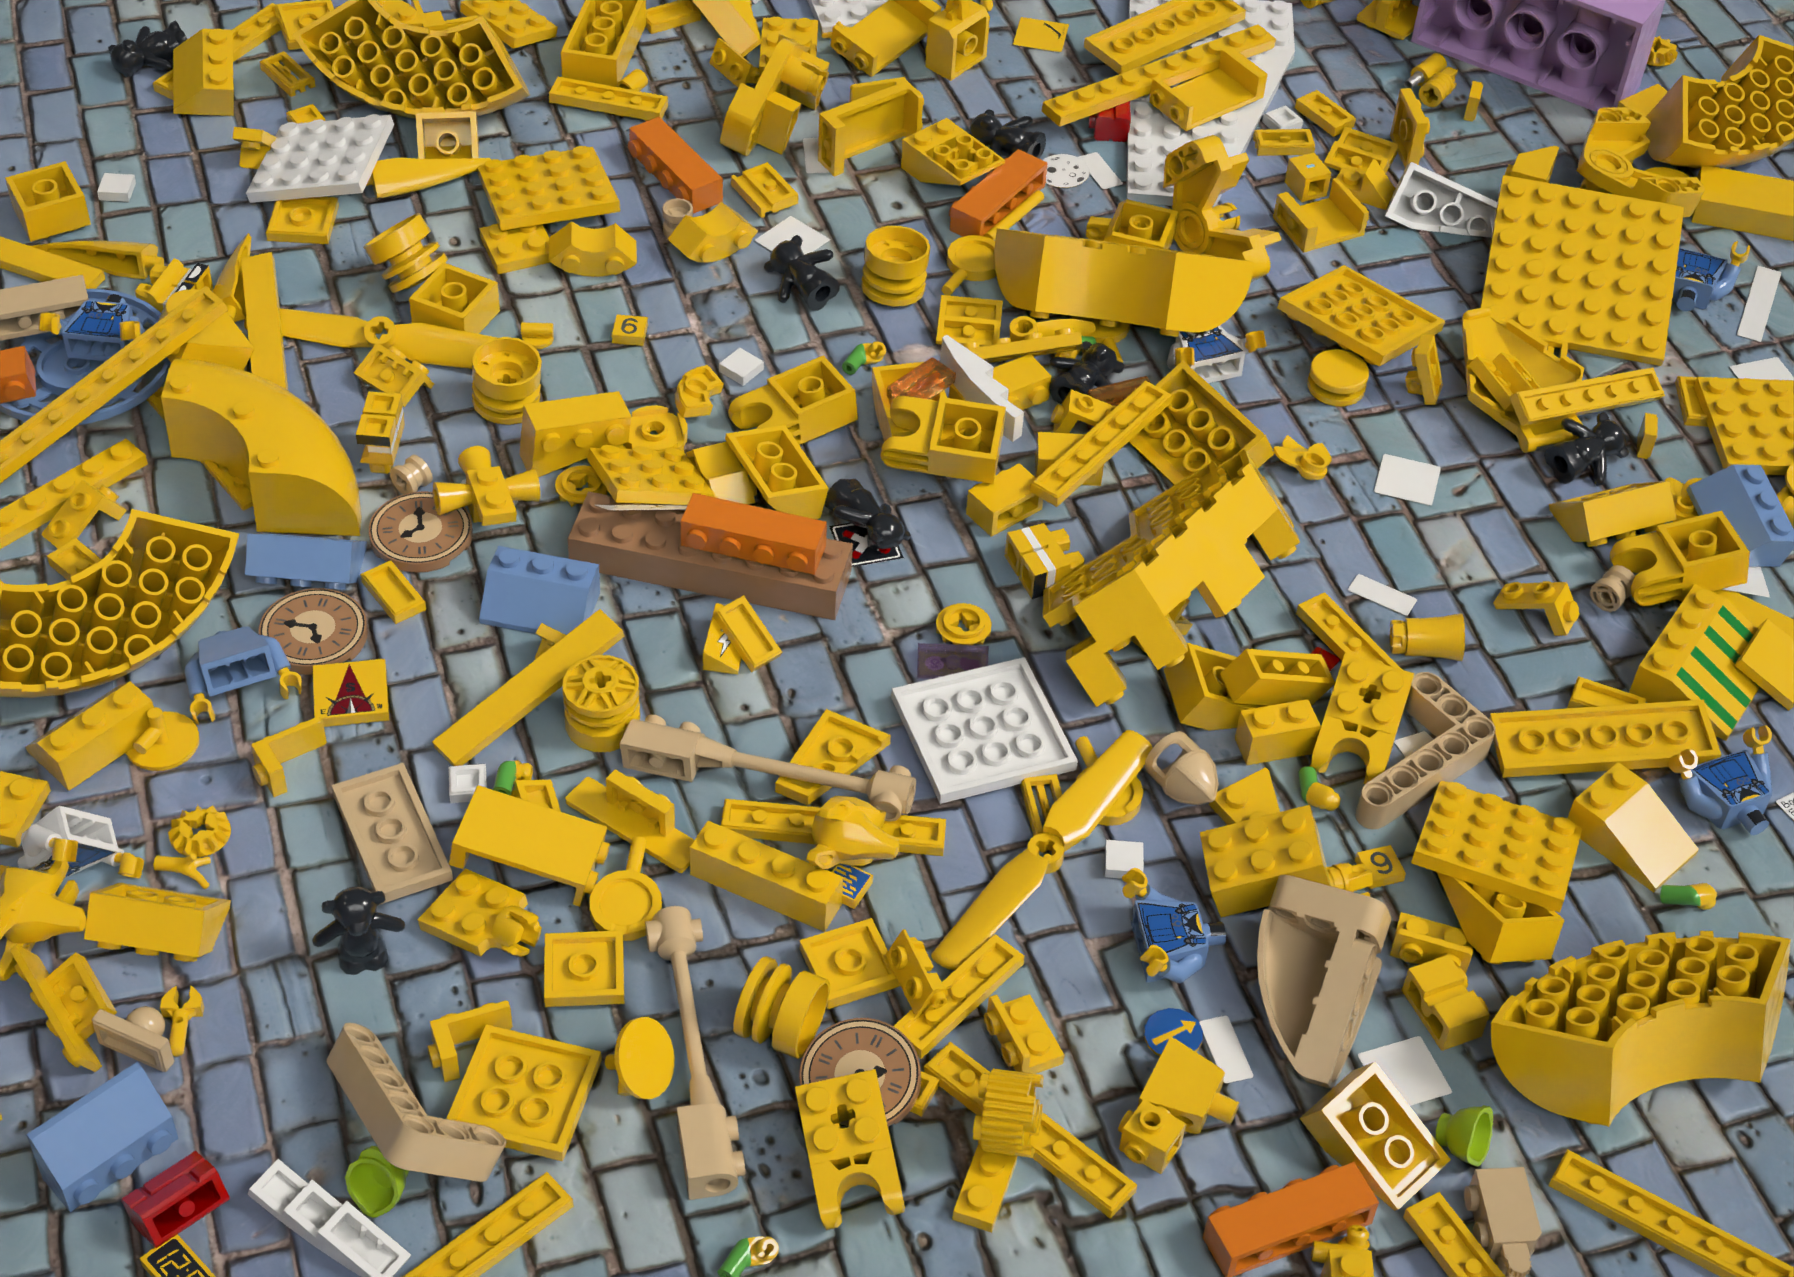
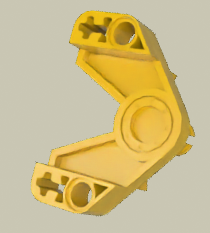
M779 34L777 45L755 88L743 83L740 84L726 112L719 143L744 156H748L757 144L782 155L796 124L801 104L813 110H816L822 91L828 80L830 63L810 54V47Z
M1603 107L1598 109L1586 134L1576 170L1584 177L1579 188L1683 206V217H1690L1705 192V187L1697 177H1665L1636 169L1632 166L1634 159L1645 154L1651 143L1645 135L1651 124L1648 118L1634 108Z
M1215 135L1187 142L1169 153L1165 159L1163 189L1174 186L1172 210L1178 211L1174 240L1184 252L1254 261L1252 283L1269 273L1271 263L1266 248L1282 240L1279 232L1255 228L1245 231L1237 230L1240 225V215L1224 221L1220 220V218L1224 217V214L1236 210V206L1227 202L1213 207L1220 194L1237 185L1249 162L1248 155L1245 152L1228 157L1221 139Z

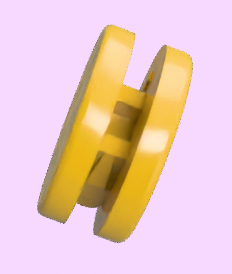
M1340 349L1326 350L1313 358L1307 386L1313 397L1322 403L1338 407L1350 406L1363 398L1369 378V368L1361 357L1352 352Z

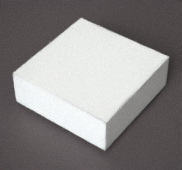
M1287 106L1263 114L1262 122L1270 129H1302L1303 120Z
M104 173L97 191L99 200L129 202L136 185L135 175Z
M738 348L719 363L720 373L743 386L764 370V361L741 348Z
M486 764L448 767L450 803L470 802L477 785L487 788Z
M1106 840L1105 877L1122 879V876L1132 868H1138L1144 872L1143 842Z

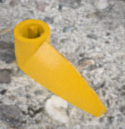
M1020 316L1011 321L1009 332L1011 342L1024 340V335L1032 333H1042L1043 337L1053 336L1056 330L1064 328H1074V332L1081 331V336H1087L1095 332L1096 327L1094 322L1086 320L1056 319L1036 322L1031 317Z

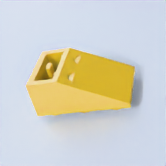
M948 118L902 139L901 168L919 182L961 186L1005 164V159Z

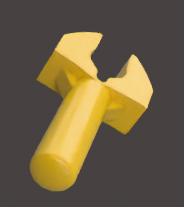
M177 986L170 989L161 998L160 1010L162 1016L172 1019L169 1043L172 1054L175 1057L181 1056L184 1053L188 1021L192 1017H203V999L193 986H190L189 1001L183 1004L181 1009L178 1006L179 994Z

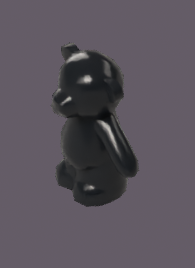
M176 20L171 22L169 27L163 31L150 33L149 27L143 26L139 30L135 42L126 39L120 44L108 47L111 63L125 77H131L144 64L168 72L173 69V64L170 62L173 60V49L186 41L187 37Z
M988 109L976 116L969 127V134L985 146L990 145V149L999 156H1001L1002 151L1011 156L1016 150L1020 149L1040 158L1046 146V136L1044 133L1039 131L1034 133L1025 132L1023 128L1033 123V119L1030 116L1012 120L1002 126L995 117L994 111Z
M795 235L790 241L785 240L772 250L770 260L765 263L764 269L768 273L777 271L783 274L778 291V300L781 303H785L789 299L792 286L795 284L809 308L818 311L826 305L829 299L835 297L840 290L839 282L832 275L815 266L817 263L832 259L833 252L824 249L804 255L801 249L803 240L800 236Z
M1085 341L1082 343L1083 349L1081 351L1083 356L1081 360L1067 357L1051 358L1050 365L1052 367L1069 370L1066 373L1057 375L1050 383V394L1056 402L1062 404L1071 389L1090 395L1094 386L1098 388L1104 400L1111 401L1114 398V392L1106 377L1111 373H1122L1125 365L1117 361V356L1111 348L1102 343L1092 345L1090 342Z
M1602 412L1597 415V424L1592 430L1573 419H1563L1561 425L1564 430L1576 435L1578 438L1564 441L1548 448L1544 457L1546 463L1553 469L1554 477L1563 484H1568L1579 477L1593 463L1594 481L1596 485L1601 486L1605 483L1607 477L1606 456L1617 455L1620 458H1625L1628 456L1629 451L1625 446L1626 437L1620 425L1615 421H1611L1608 415Z
M839 479L829 489L825 500V507L834 511L838 518L866 528L867 544L872 550L896 548L901 544L902 540H909L910 532L904 529L903 524L895 515L890 514L892 511L890 505L885 503L879 507L872 493L864 489L857 479Z
M349 887L337 893L334 900H327L322 903L323 913L332 914L335 920L317 932L312 938V943L316 947H322L336 937L341 936L338 944V959L340 968L346 974L357 975L364 970L377 971L385 967L388 960L385 942L377 929L400 932L404 930L405 922L401 918L377 912V906L385 901L383 891L371 893L366 888Z

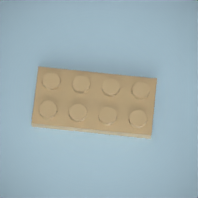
M404 763L332 785L334 798L374 892L383 891L385 894V901L383 903L453 881L450 865Z

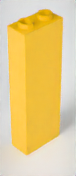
M1714 166L1700 167L1697 178L1705 187V192L1692 214V223L1794 241V181Z

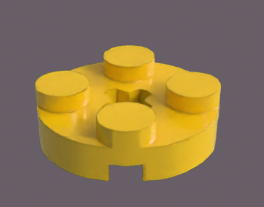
M652 405L638 408L632 412L629 442L624 443L626 449L642 446L656 451H664L666 448H677L684 452V446L688 439L687 422L678 412L677 416L668 413V408L664 406ZM650 431H657L658 434H650Z

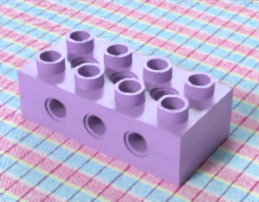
M1420 0L1411 42L1597 112L1598 109L1603 107H1617L1620 100L1633 95L1640 87L1666 0Z

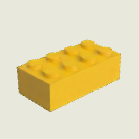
M585 0L561 50L562 77L617 87V83L622 80L647 24L646 0Z

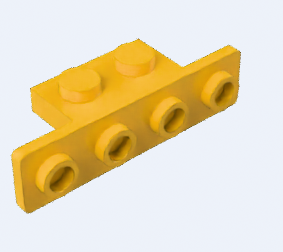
M615 769L606 778V786L591 777H586L565 797L568 806L594 822L607 826L609 831L631 843L632 838L636 836L645 838L647 841L645 852L678 873H683L690 866L689 847L694 839L675 828L674 804L666 796L656 794L644 787L636 778L626 776Z
M16 944L10 949L17 962L14 968L18 975L28 982L33 990L30 992L31 999L39 1008L45 1011L48 1020H46L47 1027L62 1041L64 1057L74 1067L79 1068L83 1066L93 1072H97L102 1065L87 1041L95 1033L92 1018L100 1009L113 1015L117 1011L86 958L75 952L49 974L38 955Z

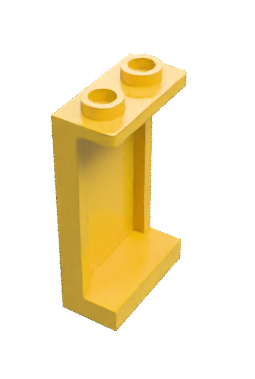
M904 81L819 113L818 162L833 176L844 173L845 159L896 139L908 137L922 130V111L924 105L922 93L908 81Z

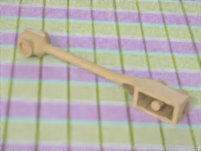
M648 715L645 721L632 719L620 742L623 768L689 782L693 781L698 768H733L735 766L867 794L872 806L877 810L886 811L885 821H896L900 818L901 813L908 814L911 810L916 791V778L911 777L910 771L900 765L892 766L889 772L878 770L870 779L737 752L736 749L705 737L701 733L700 728L694 723L683 722L679 728L666 726L665 720L657 715Z
M670 906L659 910L653 916L652 921H645L649 952L658 951L661 958L670 960L672 963L691 1075L689 1082L690 1105L677 1107V1131L689 1200L721 1196L733 1191L738 1185V1177L745 1176V1164L742 1150L733 1152L731 1141L739 1140L736 1115H726V1110L720 1104L712 1082L707 1075L687 963V957L691 956L696 950V942L703 941L701 919H692L690 911L684 907Z

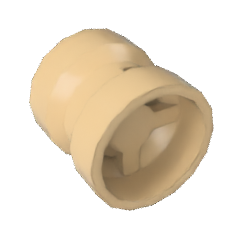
M675 198L663 204L662 212L665 219L663 222V233L666 238L672 234L685 215L693 216V207L689 201Z
M1612 566L1591 587L1590 596L1592 601L1604 611H1616L1624 603L1625 599L1631 596V585L1635 575L1624 566Z

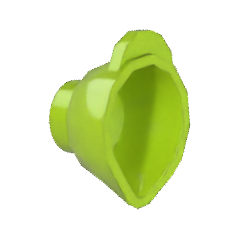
M1486 1105L1482 1107L1473 1106L1459 1109L1453 1115L1443 1113L1437 1123L1436 1141L1440 1146L1448 1147L1451 1154L1461 1161L1479 1167L1484 1162L1490 1147L1493 1126L1492 1108Z
M372 1145L361 1151L358 1160L349 1165L345 1175L347 1191L364 1214L377 1218L389 1212L399 1202L409 1170L392 1165L382 1155L378 1146Z

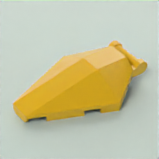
M1490 307L1466 311L1462 317V333L1468 400L1515 434L1523 453L1533 452L1537 447L1577 439L1576 435L1564 430L1561 425L1563 419L1521 426L1516 412L1504 410L1468 365L1477 356L1493 361L1502 352L1516 357L1541 388L1581 381L1584 367L1566 355L1561 357V359L1547 350V342L1512 319L1506 323L1491 313ZM1577 416L1568 417L1582 424Z

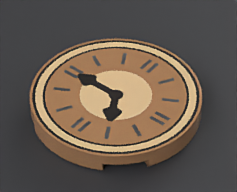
M428 491L411 492L387 501L374 513L369 524L370 545L374 554L387 562L391 560L399 570L406 572H429L450 565L452 559L456 558L464 550H468L473 537L472 520L467 509L462 507L438 515L434 505L433 492Z
M312 588L293 592L272 604L260 621L259 634L275 638L280 643L291 665L289 671L312 675L313 666L342 663L346 660L352 661L366 643L368 627L362 607L352 597L336 590Z
M853 1018L831 1025L814 1038L802 1058L799 1080L800 1085L876 1069L889 1127L892 1124H898L914 1106L921 1087V1069L914 1046L900 1030L880 1020ZM849 1121L841 1122L839 1124L840 1128L849 1127Z

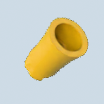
M1463 614L1391 620L1389 636L1391 654L1436 657L1462 662L1465 650Z

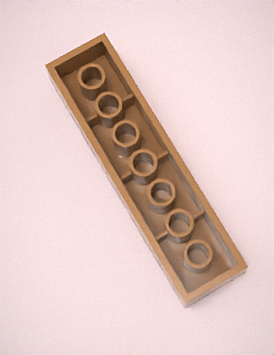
M589 491L568 536L569 559L599 564V573L731 600H736L744 595L751 604L831 620L836 619L852 571V543L826 538L824 553L816 573L813 575L681 546L680 521L685 510H607L596 505L642 503H616L612 496Z

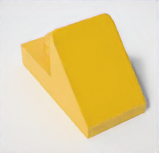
M234 127L232 139L241 143L239 166L242 168L258 169L267 151L271 150V144L277 137L264 130Z
M1375 159L1372 160L1365 174L1342 168L1336 177L1350 189L1352 194L1361 203L1387 210L1396 189Z

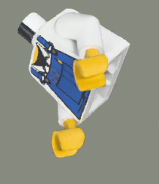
M1221 326L1204 332L1179 331V337H1176L1175 344L1170 347L1167 366L1173 370L1179 363L1184 361L1207 383L1242 376L1245 354L1255 352L1257 348L1267 347L1264 331L1249 332L1245 335L1246 338L1243 339L1227 333Z
M58 806L22 833L21 841L25 855L18 859L19 868L47 873L54 861H67L69 869L65 877H69L102 861L113 867L119 866V875L137 879L141 878L144 860L140 857H135L133 854L126 853L118 847L110 818Z

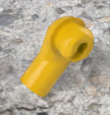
M1352 1225L1347 1228V1236L1342 1238L1337 1244L1314 1240L1311 1250V1261L1325 1263L1329 1248L1368 1250L1370 1234L1365 1227Z

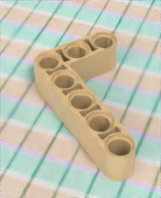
M1420 672L1414 675L1405 708L1411 716L1437 738L1362 787L1355 817L1358 823L1365 828L1373 830L1386 826L1434 794L1439 782L1454 781L1484 761L1488 756L1496 730L1493 722L1433 673Z
M345 1023L326 1062L385 1159L392 1165L409 1171L478 1182L487 1181L507 1143L505 1138L496 1130L483 1125L427 1116L377 1036L362 1025Z

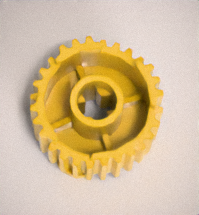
M995 1068L991 1070L990 1074H981L978 1097L983 1098L984 1101L982 1115L976 1114L973 1140H978V1144H981L984 1152L1033 1158L1035 1148H1032L1029 1142L1031 1135L1039 1136L1043 1113V1104H1040V1100L1036 1099L1035 1091L1036 1087L1043 1088V1075Z

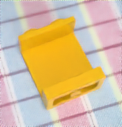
M1334 178L1329 198L1300 206L1288 192L1277 194L1273 219L1304 253L1364 236L1369 219V211L1339 178Z

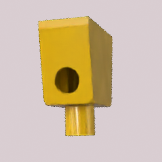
M1170 1037L1139 1097L1138 1106L1143 1099L1155 1106H1162L1174 1117L1186 1123V1132L1199 1134L1209 1115L1230 1125L1240 1102L1220 1094L1225 1076L1223 1069L1177 1039Z

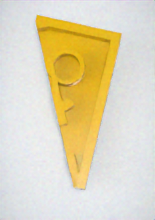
M1266 767L1218 791L1215 800L1209 802V806L1227 825L1280 812L1271 776Z

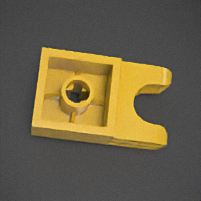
M824 355L768 378L767 385L735 398L728 410L729 419L740 429L746 430L753 427L759 429L786 425L799 445L858 420L855 389Z
M899 396L891 403L890 417L894 425L908 429L914 434L889 437L882 445L881 460L885 465L895 469L994 484L1004 432L1006 407L940 397L939 401Z
M1721 510L1658 525L1655 532L1622 539L1614 544L1609 557L1613 566H1624L1632 573H1638L1635 575L1631 585V595L1640 606H1650L1685 598L1694 584L1707 590L1715 591L1747 583L1750 551Z
M1345 653L1313 750L1310 767L1315 768L1316 772L1324 773L1333 757L1339 753L1350 752L1358 755L1364 761L1366 766L1364 785L1383 773L1388 764L1415 673Z
M876 1069L795 1086L819 1214L825 1230L834 1229L841 1225L842 1199L850 1188L857 1185H867L878 1191L888 1214L897 1215L904 1213L905 1205ZM843 1121H849V1127L840 1128L839 1124Z

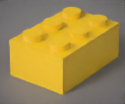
M1310 804L1199 832L1211 894L1221 918L1269 906L1280 875H1290L1331 886L1319 831Z

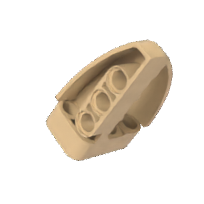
M1280 875L1268 910L1264 909L1259 927L1257 963L1262 1000L1270 1026L1296 1073L1306 1082L1332 1089L1353 1046L1381 971L1382 961L1376 957V954L1381 953L1391 922V916L1387 906L1375 898L1290 875Z

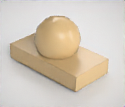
M147 1006L136 1008L128 1014L126 1020L100 1009L92 1018L99 1044L162 1072H167L175 1062L169 1040L162 1036L165 1031V1020L162 1014L155 1008Z

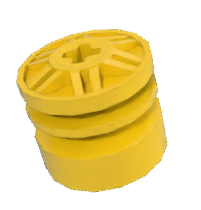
M420 213L414 214L393 225L363 246L374 265L386 261L390 262L391 266L381 276L386 280L398 275L388 285L392 293L412 288L422 283L443 262L446 263L448 260L444 252L430 257V254L439 248L438 242H431L424 246L421 243V240L431 230Z
M884 226L868 234L865 241V264L861 279V286L865 295L879 304L892 307L907 306L920 300L924 295L926 287V269L930 255L928 239L922 233L903 226Z
M500 337L481 344L474 352L472 360V403L475 410L484 419L505 425L522 423L523 404L540 402L542 360L539 352L530 343L519 338Z
M593 655L580 659L569 667L563 677L562 690L565 707V730L570 740L580 748L592 752H611L620 749V742L632 719L640 720L639 677L634 667L625 660L611 655Z
M768 956L762 957L752 969L741 991L733 1022L734 1033L743 1038L752 1035V1040L758 1044L765 1042L772 1033V1047L774 1050L796 1059L803 1057L806 1049L814 1040L822 1022L830 994V982L826 978L805 970L799 972L792 981V968L789 964L782 963L778 966L775 959Z

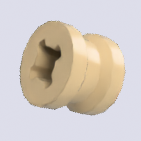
M414 454L405 460L404 465H397L390 470V478L401 494L417 492L419 486L425 487L433 480L427 463Z

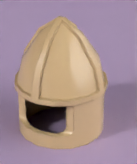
M1173 732L1165 736L1149 752L1145 760V769L1163 788L1167 796L1179 803L1201 805L1215 800L1219 785L1216 765L1211 756L1185 733ZM1178 744L1183 749L1181 754L1172 764L1161 770L1157 766V758L1169 745Z

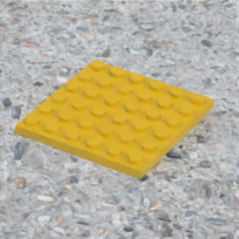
M1503 175L1480 308L1490 307L1491 313L1506 323L1512 319L1538 337L1542 336L1567 341L1569 350L1662 366L1665 358L1684 207Z

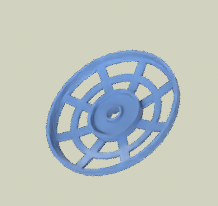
M86 289L89 300L106 301L107 297L111 294L123 297L126 304L131 306L132 313L136 314L135 317L140 319L142 325L147 321L154 325L158 322L161 315L160 311L135 296L112 290ZM51 332L24 336L22 338L25 341L20 346L25 345L28 353L34 348L41 353L34 368L35 378H39L43 387L36 390L35 397L0 404V411L15 419L26 422L36 413L21 410V408L32 406L42 410L48 404L41 402V400L53 394L60 396L105 361L68 358L63 339L52 345L46 341L58 336ZM166 357L160 362H165L161 371L138 393L132 392L141 382L144 375L78 425L112 418L144 402L165 382L171 365L169 359ZM119 400H122V402H120V403H117V404L112 405V406H110V407L101 409V408L106 407V406H108V405H111V404H113V403H115V402H117V401H119Z

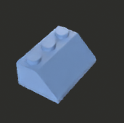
M1733 464L1689 485L1686 489L1699 516L1722 510L1750 551L1749 567H1780L1793 551L1794 529L1761 465Z
M248 533L245 575L256 576L255 583L277 584V578L290 579L291 586L311 587L312 581H323L327 589L346 590V583H357L367 549V541Z
M498 546L487 570L479 622L480 624L533 634L536 633L540 624L543 623L567 635L593 613L600 595L599 564Z
M138 1062L26 1134L42 1179L70 1212L80 1205L94 1200L102 1190L117 1180L128 1177L136 1167L152 1156L163 1153L174 1141L179 1139L171 1113Z

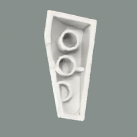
M1410 162L1397 184L1384 217L1415 230L1492 238L1497 202Z

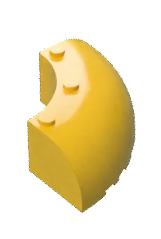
M348 0L292 34L308 58L339 88L370 106L398 116L416 119V113L476 111L477 116H481L511 106L530 96L529 90L503 42L483 16L462 25L449 27L447 30L435 31L407 23L404 24L396 20L384 10L377 0Z
M1758 35L1722 75L1721 82H1717L1715 79H1699L1682 75L1646 116L1651 122L1646 132L1647 138L1651 141L1647 149L1650 157L1663 163L1700 169L1701 166L1730 168L1759 161L1777 153L1794 141V46Z
M997 228L995 240V271L1000 290L1012 306L1031 311L1030 317L1049 319V313L1100 319L1099 325L1118 327V322L1160 328V335L1179 337V331L1204 332L1212 330L1231 318L1247 295L1254 267V261L1000 228Z
M179 358L173 360L168 370L161 396L171 457L200 462L208 460L228 468L229 474L233 477L237 476L244 483V487H248L251 491L257 532L360 536L362 515L359 488L353 466L338 437L308 404L281 386L241 369L200 360Z
M131 509L128 522L111 551L101 561L71 576L69 580L52 585H47V583L35 585L0 583V697L36 698L58 696L91 689L114 681L141 668L165 652L192 627L217 593L231 564L239 533Z
M1699 931V936L1676 938L1675 932L1645 935V942L1625 945L1623 940L1605 943L1591 948V955L1579 959L1569 956L1549 966L1548 974L1539 979L1531 977L1525 982V988L1517 996L1511 995L1501 1006L1491 1022V1044L1496 1062L1513 1087L1536 1105L1561 1116L1608 1127L1619 1111L1630 1101L1643 1093L1666 1084L1704 1078H1728L1760 1083L1773 1047L1786 986L1791 939L1738 932V939L1714 937L1713 931Z

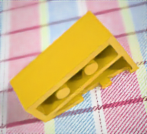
M619 391L523 404L519 455L526 470L535 469L538 477H541L588 458L589 448H601L603 445L619 446L629 442L632 416Z

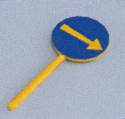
M1167 1008L1159 1010L1149 1017L1144 1027V1039L1148 1048L1158 1056H1161L1170 1037L1177 1039L1197 1052L1202 1044L1203 1030L1199 1021L1191 1013L1181 1009Z

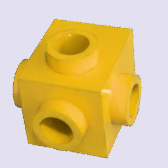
M1143 1099L1135 1112L1132 1110L1126 1112L1119 1124L1118 1131L1122 1133L1119 1150L1125 1153L1131 1161L1137 1164H1144L1157 1173L1162 1174L1182 1145L1186 1123L1174 1117L1166 1108L1155 1106Z

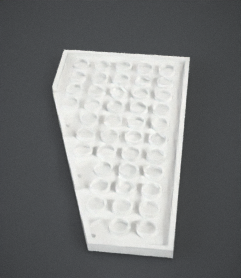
M1129 0L1128 19L1171 0ZM1233 0L1246 10L1245 20L1149 62H1155L1257 24L1276 38L1273 49L1247 58L1268 74L1264 98L1188 131L1183 130L1149 102L1150 94L1130 101L1131 123L1127 139V199L1146 204L1172 206L1174 186L1163 189L1165 159L1169 153L1187 142L1215 135L1221 139L1228 157L1242 154L1246 151L1255 128L1264 111H1267L1284 73L1294 59L1295 43L1292 3L1280 0L1274 2ZM1189 80L1180 82V83H1178V84H1175V85H1172V86H1169V87L1173 88V87L1178 86V85H1180V84H1182V83H1185V82H1187V81H1189ZM1222 194L1218 196L1213 207L1217 206Z

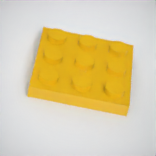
M613 445L589 448L587 460L616 503L688 505L693 493L711 497L715 495L687 455L680 449L666 448L664 451H656L642 446H636L633 449H620Z
M486 1024L446 1119L490 1127L505 1138L507 1142L505 1148L563 1161L601 1064V1051Z

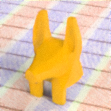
M834 796L815 815L811 832L816 848L808 852L806 859L812 866L820 869H829L837 864L864 866L872 863L874 858L893 860L899 852V839L880 829L884 824L886 811L877 810L868 802L856 797Z
M54 861L47 873L18 867H6L0 880V940L5 934L7 942L0 960V981H6L16 972L14 965L17 962L10 952V949L16 944L31 952L36 942L45 941L52 936L84 930L87 919L85 911L81 907L73 906L79 894L77 883L74 880H68L58 897L55 894L69 869L67 861Z

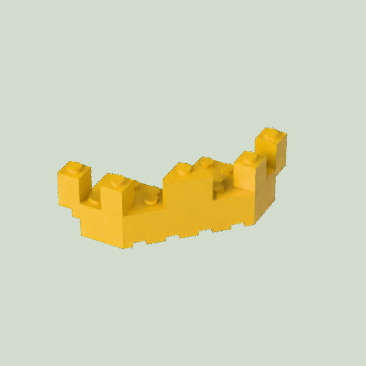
M1245 449L1218 466L1215 461L1210 462L1129 513L1130 537L1043 590V618L1050 628L1058 623L1060 626H1064L1079 615L1091 636L1066 651V662L1096 707L1104 702L1106 705L1116 702L1124 695L1123 691L1127 689L1126 678L1109 654V650L1112 649L1116 652L1123 649L1132 641L1131 637L1135 635L1157 670L1164 666L1171 668L1180 663L1185 658L1184 654L1188 652L1186 640L1168 614L1174 607L1189 598L1191 591L1197 588L1216 618L1222 617L1242 603V599L1265 578L1244 545L1252 533L1270 561L1276 557L1279 559L1286 558L1297 549L1296 545L1300 543V540L1293 529L1292 519Z

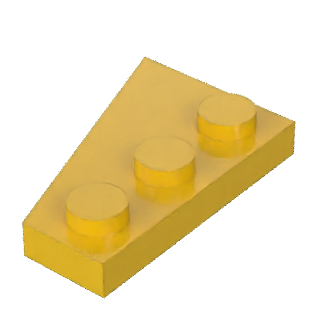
M826 709L789 763L850 775L889 746L891 735ZM779 776L775 782L776 793L807 806L832 788L831 786Z

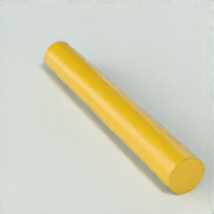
M1036 190L984 234V237L995 241L997 228L1010 229L1044 200V194L1040 190Z

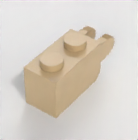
M1524 1167L1475 1169L1470 1185L1466 1186L1464 1190L1465 1206L1468 1211L1473 1212L1475 1220L1473 1235L1506 1277H1525L1526 1274H1529L1532 1267L1530 1258L1542 1234Z

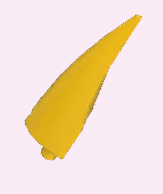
M398 157L378 160L366 186L372 185L376 199L406 194L470 174L478 170V167L484 166L485 162L491 159H416Z
M249 233L245 235L226 262L212 291L225 303L228 309L227 313L234 322L246 318L241 258L250 256L251 236Z
M70 241L30 245L31 247L121 277L146 279L155 264L164 265V258L157 256L158 247L150 243Z

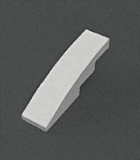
M948 335L942 337L940 362L952 383L965 400L1006 407L1003 435L1012 442L1021 437L1024 412L1008 401L1009 389L993 379L994 367Z
M279 1159L249 1188L247 1195L279 1221L323 1253L361 1277H393L411 1257L409 1252L348 1201H345L342 1205L315 1181L311 1180L307 1183Z

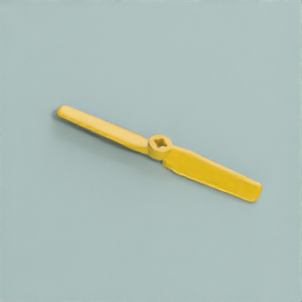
M280 308L282 335L284 337L342 348H373L376 343H379L387 349L393 346L407 357V360L411 362L416 360L422 364L472 369L473 355L481 344L497 338L426 323L395 325L391 319L385 316H377L369 321H365L353 316ZM245 318V321H244V327H245V329H247V319H246V318ZM385 329L387 334H382L380 339H378L376 333L380 334Z
M1125 730L1052 804L1043 826V833L1033 836L1028 842L1027 849L999 870L931 953V958L938 965L949 970H956L987 942L1041 885L1045 874H1050L1060 869L1063 864L1064 852L1091 834L1144 767L1145 760L1153 748L1144 736L1133 730ZM1047 850L1052 851V855L1045 854L1043 857L1039 855V851L1045 853Z

